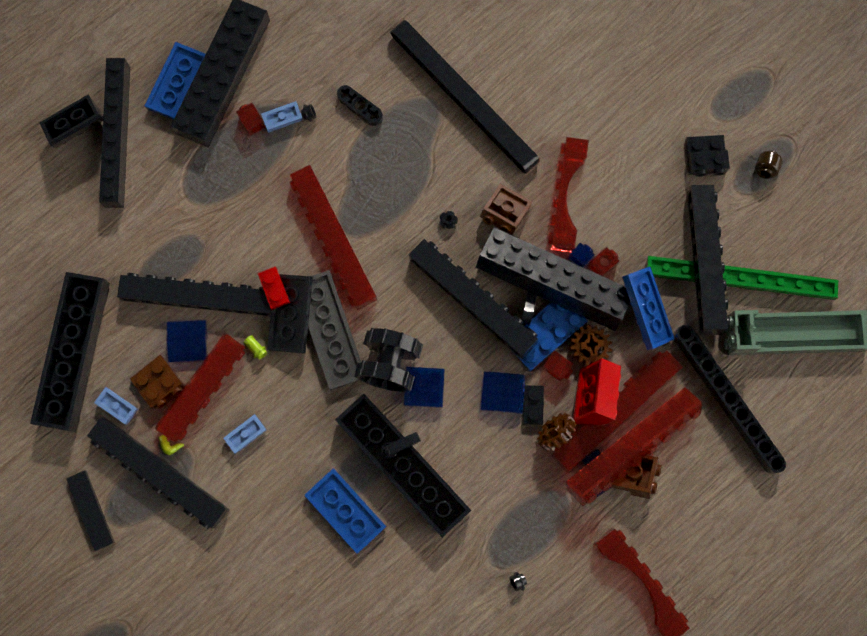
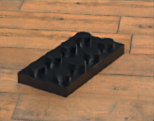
M280 274L290 303L273 310L271 309L267 350L305 354L313 277Z

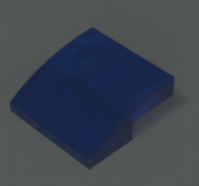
M206 320L167 322L168 362L202 361L208 359Z
M484 371L481 410L522 414L525 375Z

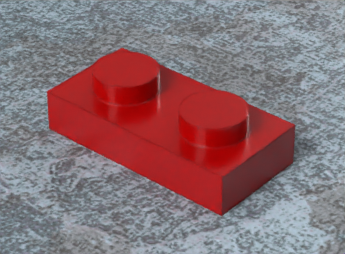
M276 266L258 273L272 310L290 303Z

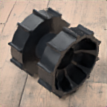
M371 327L370 331L367 330L363 345H366L369 350L378 353L376 361L362 360L361 363L357 364L354 377L358 378L360 382L392 392L406 393L411 391L415 377L408 371L400 369L402 359L415 361L416 358H420L423 344L417 338H413L403 332Z

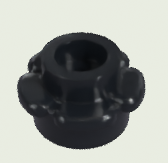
M304 104L301 110L304 120L312 122L313 119L317 118L315 109L312 104Z
M452 211L443 212L440 215V225L443 228L452 229L458 222L457 216Z
M518 572L510 576V583L514 590L524 591V586L527 584L525 576Z

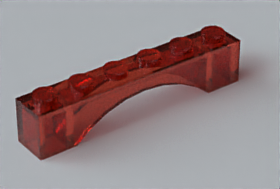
M566 137L565 143H561L560 154H563L562 161L559 160L557 172L561 173L560 179L557 178L555 184L558 195L554 196L553 207L556 210L555 214L551 215L550 225L553 226V233L549 232L548 244H551L550 250L573 253L575 249L577 229L568 213L567 189L572 176L585 163L589 140Z
M611 529L595 541L594 544L605 559L615 561L627 567L643 582L653 603L654 625L662 636H681L690 629L686 624L689 621L682 612L678 613L674 608L676 604L669 595L667 597L661 591L664 589L657 579H652L649 575L651 570L644 562L641 564L637 558L639 554L632 546L629 547L626 544V537L621 530Z

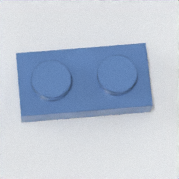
M296 101L261 113L268 133L303 120Z
M107 387L104 388L94 402L125 425H128L138 411L137 407Z
M254 414L223 439L232 451L237 454L267 431V429Z

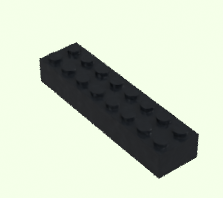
M232 0L170 126L175 134L209 148L270 22L267 10L242 0Z
M495 227L481 251L475 267L613 331L617 330L623 320L630 302L625 286Z
M70 272L65 273L30 424L76 433L110 285L104 278Z
M362 394L335 419L442 538L471 511L413 446L392 456H386L383 447L404 436L365 394Z

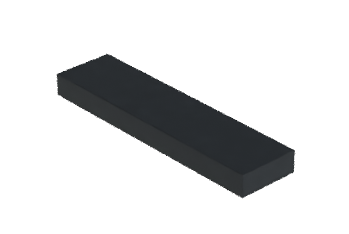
M84 470L66 478L94 551L114 544L115 541L87 471Z

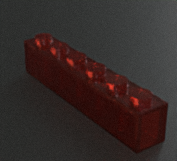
M224 333L155 426V429L175 443L178 439L181 441L187 434L186 428L188 425H193L198 419L199 415L197 413L201 408L204 409L211 400L209 398L210 395L220 389L223 377H228L233 371L232 365L236 360L240 361L243 357L245 346Z

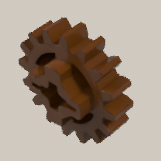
M587 325L586 330L583 327L579 328L580 334L578 332L573 334L576 339H571L570 342L574 346L570 347V350L575 351L573 358L579 357L578 363L585 361V366H588L589 363L592 364L601 358L606 360L609 358L606 353L612 352V349L608 348L612 341H607L610 335L603 334L604 328L599 331L598 325H595L593 329H591L590 325ZM594 334L599 336L601 340L597 339ZM585 335V342L579 343L580 338ZM589 342H591L592 345H595L593 350H591V347H587ZM604 348L602 354L597 357L598 349ZM581 352L586 353L588 357L584 356Z
M559 413L557 417L553 416L551 421L547 420L541 427L542 431L538 432V444L547 452L549 450L554 451L556 447L560 449L561 444H566L572 438L571 433L576 431L574 429L577 426L575 420L567 413L563 415Z

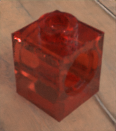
M253 103L244 104L236 111L250 136L266 127Z
M606 247L587 266L594 273L604 277L620 260L614 250H609ZM600 259H607L609 261V265H602Z
M554 351L542 369L561 382L563 378L567 380L572 374L573 370L571 367L573 363Z

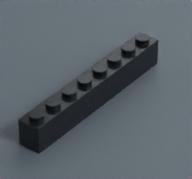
M106 58L99 202L105 208H124L131 68L125 58Z
M691 185L687 192L699 332L700 335H723L730 327V318L727 317L726 312L728 309V299L725 298L727 285L726 281L723 280L725 265L721 261L723 246L719 241L721 227H718L719 209H716L718 194L715 192L714 185Z
M423 239L409 254L411 262L520 359H523L538 343L537 334L531 328L526 329L522 325L523 322L516 315L511 316L504 304H498L494 301V296L486 290L484 292L474 278L469 279L465 275V270L459 265L456 267L452 264V259L445 253L442 255L432 241L427 242Z
M136 273L120 275L117 298L122 301L271 316V308L262 286L259 289H253L252 286L243 284L240 287H234L231 283L214 285L212 281L195 283L193 279L176 281L174 277L157 279L158 277L155 275H146V277H139V274Z
M101 417L87 436L92 439L90 441L92 445L99 449L102 447L107 450L105 453L113 460L119 459L122 462L121 466L126 470H134L138 473L136 476L144 483L150 482L153 485L152 489L157 493H165L169 496L167 499L175 506L179 504L184 507L183 512L192 518L196 516L200 519L199 524L206 529L210 527L216 528L229 511L227 506L107 418Z

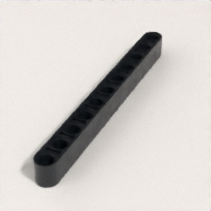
M403 20L390 31L393 39L524 174L540 162L537 154L409 22Z

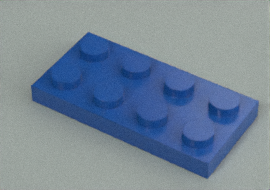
M175 42L146 101L145 108L174 120L206 54Z
M651 267L622 276L646 349L651 350L674 340L675 338Z
M551 302L532 318L531 324L524 325L526 329L531 328L537 334L538 343L523 359H520L518 356L517 358L529 371H532L588 321L585 317Z
M334 468L304 495L356 554L387 527Z

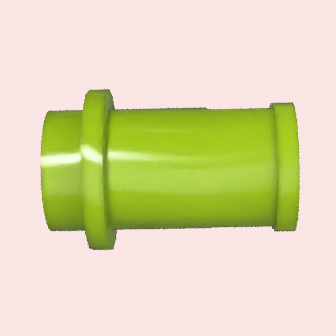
M253 335L247 337L243 342L254 354V358L261 360L266 356V347H262Z

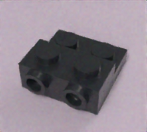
M724 135L695 136L685 139L689 175L702 177L714 173L715 176H720L730 169Z

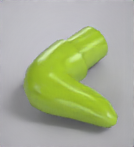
M166 435L158 437L160 447L166 455H172L184 446L183 443L170 446Z

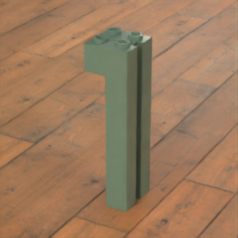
M758 310L733 311L727 316L730 318V327L726 331L728 339H724V349L727 350V355L867 351V310L758 313Z

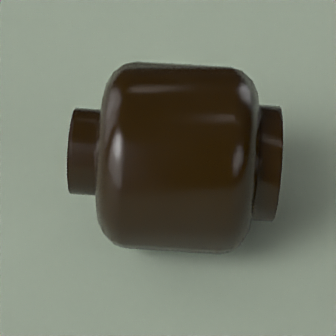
M764 151L758 157L755 170L761 178H774L779 174L783 159L776 151Z

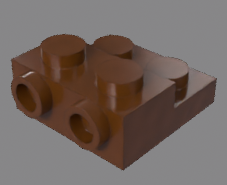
M500 183L483 208L480 217L483 218L482 220L485 224H493L499 230L513 236L523 217L531 207L532 201Z
M162 355L156 357L130 378L139 390L140 395L153 409L163 407L167 403L166 400L171 396L178 395L185 385Z
M620 449L610 484L611 488L629 491L633 496L650 499L651 494L655 495L658 483H655L656 476L660 477L662 465H659V457Z

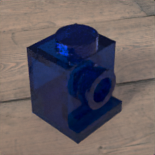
M579 243L570 253L568 259L572 263L585 268L595 257V254L592 253L591 247Z

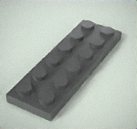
M330 270L311 276L313 277L308 327L329 390L331 391L359 381L354 375L357 364L361 363L332 275Z

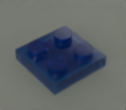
M406 367V371L415 378L412 390L404 394V406L443 408L445 369Z

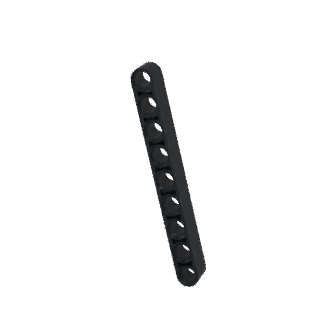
M680 326L673 334L674 341L762 467L770 474L783 472L786 468L784 457L691 326ZM681 330L687 333V339H683L680 336ZM692 346H695V347L698 348V350H699V354H698V355H694V354L691 352V347H692ZM703 362H706V363L709 364V366H710V370H709V371H705V370L703 369V367H702ZM714 378L721 381L720 388L714 385ZM726 394H729L732 397L731 404L726 402ZM738 410L743 412V420L737 418L736 413ZM749 427H753L755 430L753 437L748 433ZM761 443H764L767 447L765 453L760 451L759 446ZM773 459L776 460L778 463V468L776 470L773 469L771 466V462Z

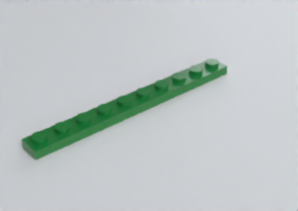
M656 256L647 257L646 268L651 267L654 277L695 282L693 261ZM725 265L723 280L726 281L728 287L830 300L838 298L839 280Z

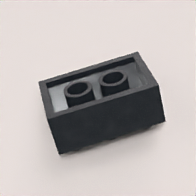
M88 94L39 123L50 146L57 148L72 138L81 135L91 127L98 125L103 121V116Z

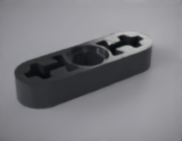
M343 85L338 89V100L372 126L382 123L383 114L381 109L350 86ZM343 92H344V93L349 92L350 98L353 99V100H352V103H351V100H350L347 96H345V97L343 98V95H342ZM359 101L365 103V107L362 110L355 108V104ZM370 113H372L373 115L377 113L378 119L374 118L372 120Z

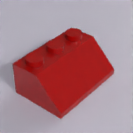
M601 358L579 370L573 418L576 424L605 425L615 420L617 416V400L619 398V382L621 380L620 365Z

